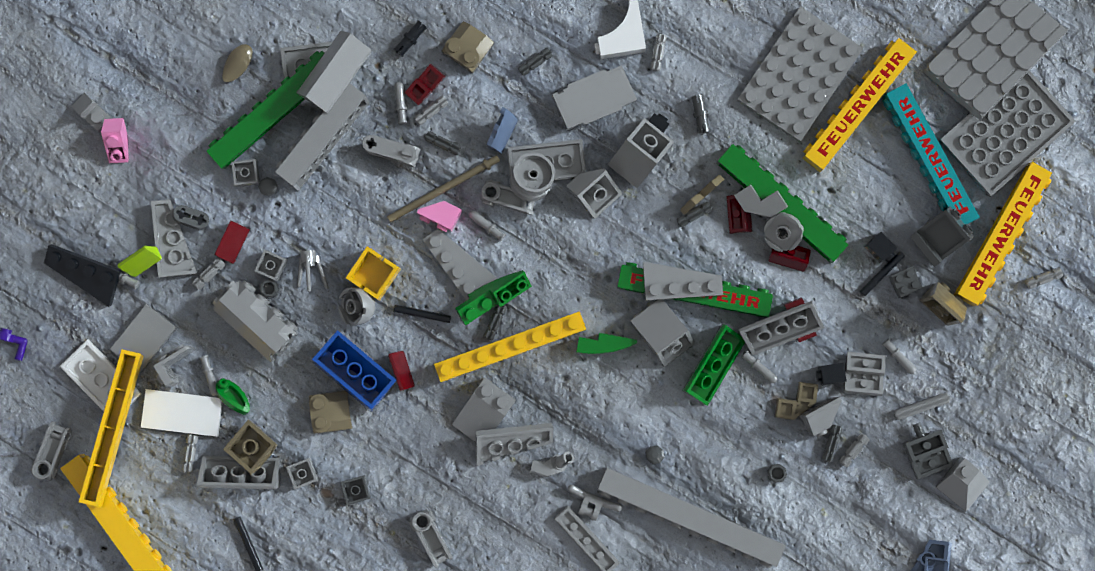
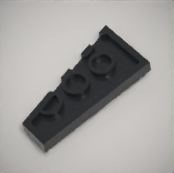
M48 245L44 264L106 306L112 305L121 270L56 245Z

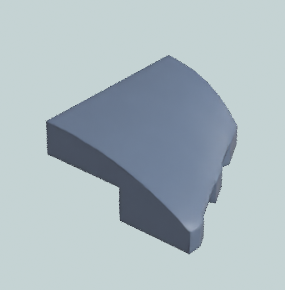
M504 107L501 108V116L495 123L487 142L488 148L500 154L503 153L518 122L516 116Z
M929 540L925 550L919 555L911 571H949L952 543Z

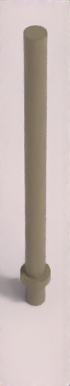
M495 155L488 160H482L483 163L393 212L387 218L391 223L486 169L490 170L491 166L500 162L498 156Z

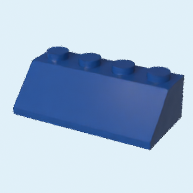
M338 330L312 359L313 364L370 412L373 411L397 381Z

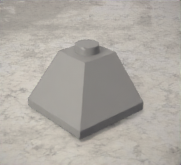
M605 169L580 173L566 185L573 196L594 219L623 194Z
M833 397L800 415L810 436L816 435L820 437L827 433L826 429L831 427L842 400L840 397Z
M959 457L953 464L954 466L948 470L936 485V488L966 512L990 481L967 459Z

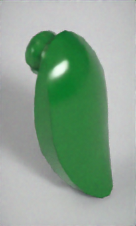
M225 378L217 381L216 392L220 400L232 410L242 415L248 414L250 405L242 389Z

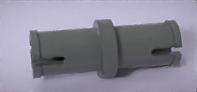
M703 94L698 95V100L696 95L691 96L695 112L693 116L697 121L698 134L704 133L703 125L706 133L711 132L707 118L709 113L705 108Z

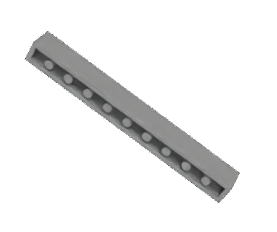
M607 467L597 488L601 490L600 495L611 498V496L619 498L617 502L628 506L630 503L636 506L635 510L644 514L649 511L654 514V518L660 521L670 520L672 521V526L679 529L686 527L690 529V534L700 537V534L707 537V541L713 544L723 543L725 544V549L734 553L736 550L743 552V557L753 560L755 557L761 560L760 564L771 568L772 565L778 566L786 545Z

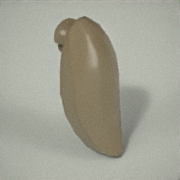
M240 45L230 53L223 69L222 78L224 82H232L246 71L253 53L249 45Z

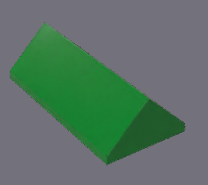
M720 325L682 391L708 406L745 344L743 337L727 325Z

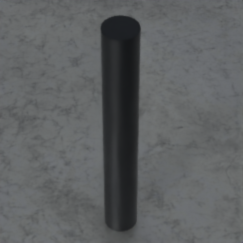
M899 251L859 292L866 296L905 255Z
M400 305L394 306L393 312L446 323L451 321V315Z
M241 516L233 519L255 571L264 570Z

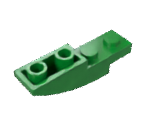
M523 270L496 279L468 294L469 299L457 306L455 310L462 323L466 326L494 306L502 307L532 286Z

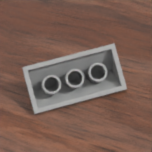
M341 30L297 91V94L328 114L372 50L351 33Z
M812 300L740 328L739 331L753 356L824 328L815 302Z
M203 456L196 485L200 488L277 489L280 483V458H268L261 468L255 473L250 474L232 457Z

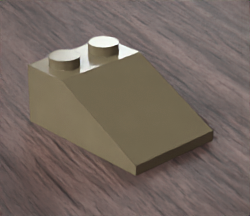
M936 282L919 301L947 326L962 323L967 311V307L963 305L965 302L959 296L952 295L949 292L950 288L946 284Z

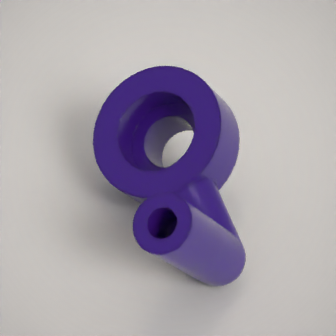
M0 328V340L19 344L15 359L22 361L28 340L12 335V330Z

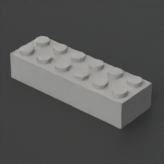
M349 83L328 114L323 111L321 115H316L312 121L313 125L311 128L304 130L300 136L301 140L297 145L294 144L289 149L287 158L285 160L282 159L277 164L275 173L299 191L370 103L366 95Z

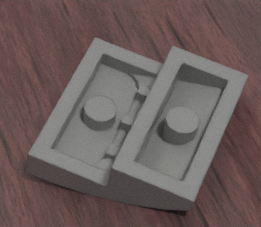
M847 352L845 362L847 382H844L843 393L882 396L886 355Z

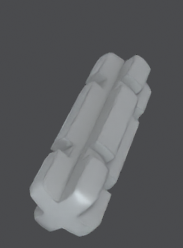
M657 34L650 70L660 71L661 69L660 62L663 58L664 44L667 38L664 34Z
M440 96L437 102H433L422 111L423 113L417 114L414 117L415 121L419 125L424 124L426 119L429 120L437 114L440 108L446 107L448 101L444 96Z
M216 258L213 261L214 264H210L200 274V277H197L192 282L197 289L201 290L205 286V282L208 283L219 273V269L222 270L226 264L222 259Z
M1058 267L1026 279L1025 284L1028 289L1037 287V285H1043L1063 277V272Z
M860 433L856 438L857 441H854L845 452L846 455L839 459V462L844 467H849L852 463L851 460H854L862 451V446H866L870 439L865 434Z
M187 435L186 442L188 443L185 445L184 463H182L183 472L190 473L193 471L194 464L192 462L195 460L197 435Z

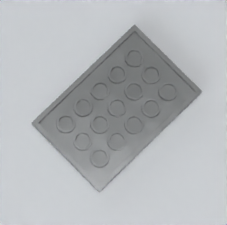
M800 6L737 101L798 142H801L863 50V47Z
M1029 71L981 120L970 112L946 133L939 142L984 192L991 197L1076 121L1032 72Z

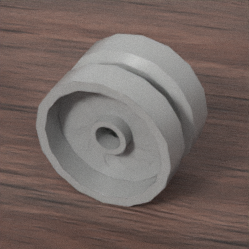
M535 152L526 153L519 157L514 164L509 180L514 194L520 199L529 202L544 198L554 182V165L547 157Z

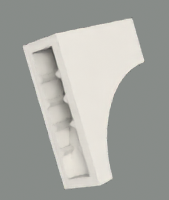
M628 0V12L623 22L614 31L597 38V43H594L595 53L600 55V59L645 52L646 45L638 0Z

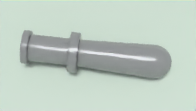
M397 82L394 85L398 124H407L404 86L401 82Z
M476 211L469 213L470 219L487 230L489 235L492 234L499 242L504 239L506 234L495 228V224H490Z
M120 273L119 280L121 284L126 283L135 290L138 288L140 281L129 277L127 273Z
M889 338L883 342L882 346L891 353L890 356L895 357L909 374L916 372V367L900 352V348H896Z
M748 350L741 356L742 359L744 358L751 364L752 369L755 368L770 383L777 382V376L761 364L759 359H755L748 353Z
M208 355L200 357L199 360L203 367L202 373H205L210 394L213 397H218L216 392L217 382L212 372L214 369L210 366Z

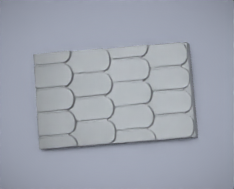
M991 0L946 48L929 63L923 73L981 120L1053 48L1068 30L1030 0Z

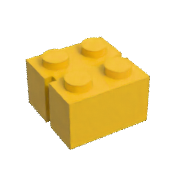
M367 246L346 276V279L360 288L365 286L363 290L380 301L401 269Z

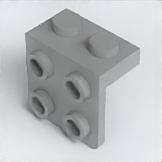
M182 344L173 350L174 353L172 355H164L157 360L154 368L158 373L156 378L161 385L165 384V386L174 387L180 383L170 366L194 352L195 348L193 346H184Z

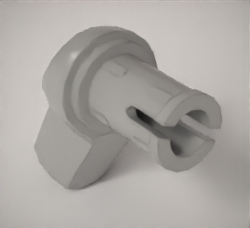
M565 452L563 455L556 454L547 461L533 460L530 473L549 477L563 472L567 465L573 463L574 455L572 453L569 454L570 452Z

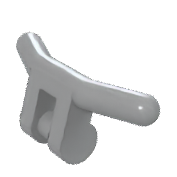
M574 485L568 486L569 492L583 499L578 512L582 516L585 514L590 516V519L596 521L601 507L618 512L622 510V506L618 503L602 499ZM589 502L595 504L594 510L587 507Z

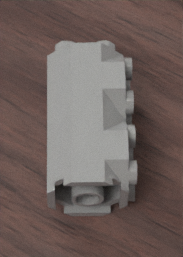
M245 280L243 282L232 281L226 287L227 292L223 296L219 295L212 304L215 306L213 310L266 359L273 362L275 360L273 356L275 354L280 356L294 341L292 336L298 335V327L292 321H285L283 319L284 314L275 307L270 308L268 306L270 301L263 295H257L255 293L256 288Z

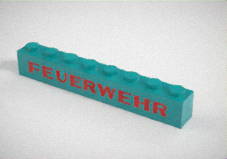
M907 83L883 96V105L893 115L892 121L896 127L900 128L904 143H908L911 148L910 154L915 161H918L922 176L928 179L929 189L933 194H936L940 209L944 211L949 206L952 209L955 208L960 213V219L964 224H969L980 218Z

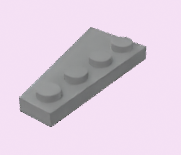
M439 229L423 239L466 300L469 299L468 294L497 279Z

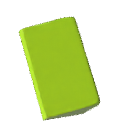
M143 246L118 263L117 266L127 274L137 277L159 262L162 257L157 247Z

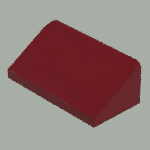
M734 195L726 196L729 233L752 232L751 213L743 210Z
M230 221L214 255L234 264L250 229Z
M797 246L793 250H783L781 252L771 248L768 261L804 272L809 263L811 249Z
M404 351L390 353L388 357L399 390L404 391L413 388L415 384Z

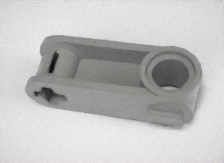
M368 135L363 140V147L368 154L415 168L420 148L375 135ZM373 142H375L376 147L372 146V148H370L369 144H373Z
M490 179L485 181L480 198L483 204L489 206L494 204L528 215L534 214L533 207L535 201L529 202L528 207H526L527 201L517 197L510 187L500 185V182ZM489 188L496 190V195L492 198L488 197L485 193Z
M53 421L50 423L37 457L30 469L31 474L36 478L49 481L55 479L59 463L71 434L70 427L58 426ZM44 464L48 467V472L45 475L41 472V467Z
M426 509L412 516L409 524L413 532L416 531L433 565L437 568L445 560L453 559V556L434 522L436 518L432 511ZM420 516L426 517L428 524L420 526L417 518Z

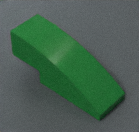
M599 333L598 340L579 337L576 353H611L637 344V340Z

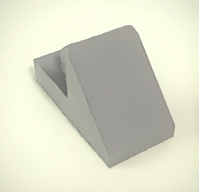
M85 92L72 105V108L98 132L102 130L104 119H113Z

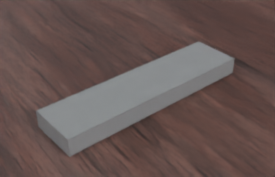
M566 506L554 518L601 571H612L620 564L619 560L569 506Z

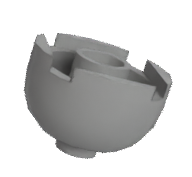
M350 287L344 289L340 294L339 299L342 300L341 305H338V310L344 323L351 324V326L362 325L373 317L375 301L373 296L363 290L364 288Z

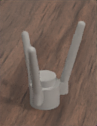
M315 250L301 251L297 287L301 286L304 267L306 268L307 291H311L310 268L315 267L316 263L324 287L328 289L327 280L320 263V256H316Z

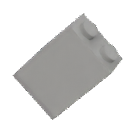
M644 118L608 163V166L638 188L674 141Z
M663 300L651 302L648 308L638 312L631 320L635 330L664 367L695 345L688 329Z

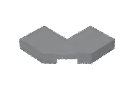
M750 184L734 195L745 212L773 217L788 207L778 190L761 200Z

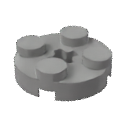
M780 212L771 217L764 227L765 240L776 251L783 252V250L790 251L795 249L803 237L804 228L800 221L793 215L785 212ZM779 229H786L788 236H781V231Z

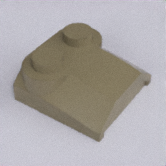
M463 21L452 37L446 41L442 53L471 73H474L494 42L487 35Z
M347 391L309 395L311 424L314 434L353 429Z
M247 420L223 450L250 474H253L272 455L278 444L264 433L258 425H255L251 420Z

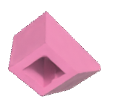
M124 118L104 119L101 135L109 163L128 162V136Z
M446 201L420 208L417 211L420 220L428 224L433 222L437 224L436 228L447 232V230L453 231L462 213L460 208Z

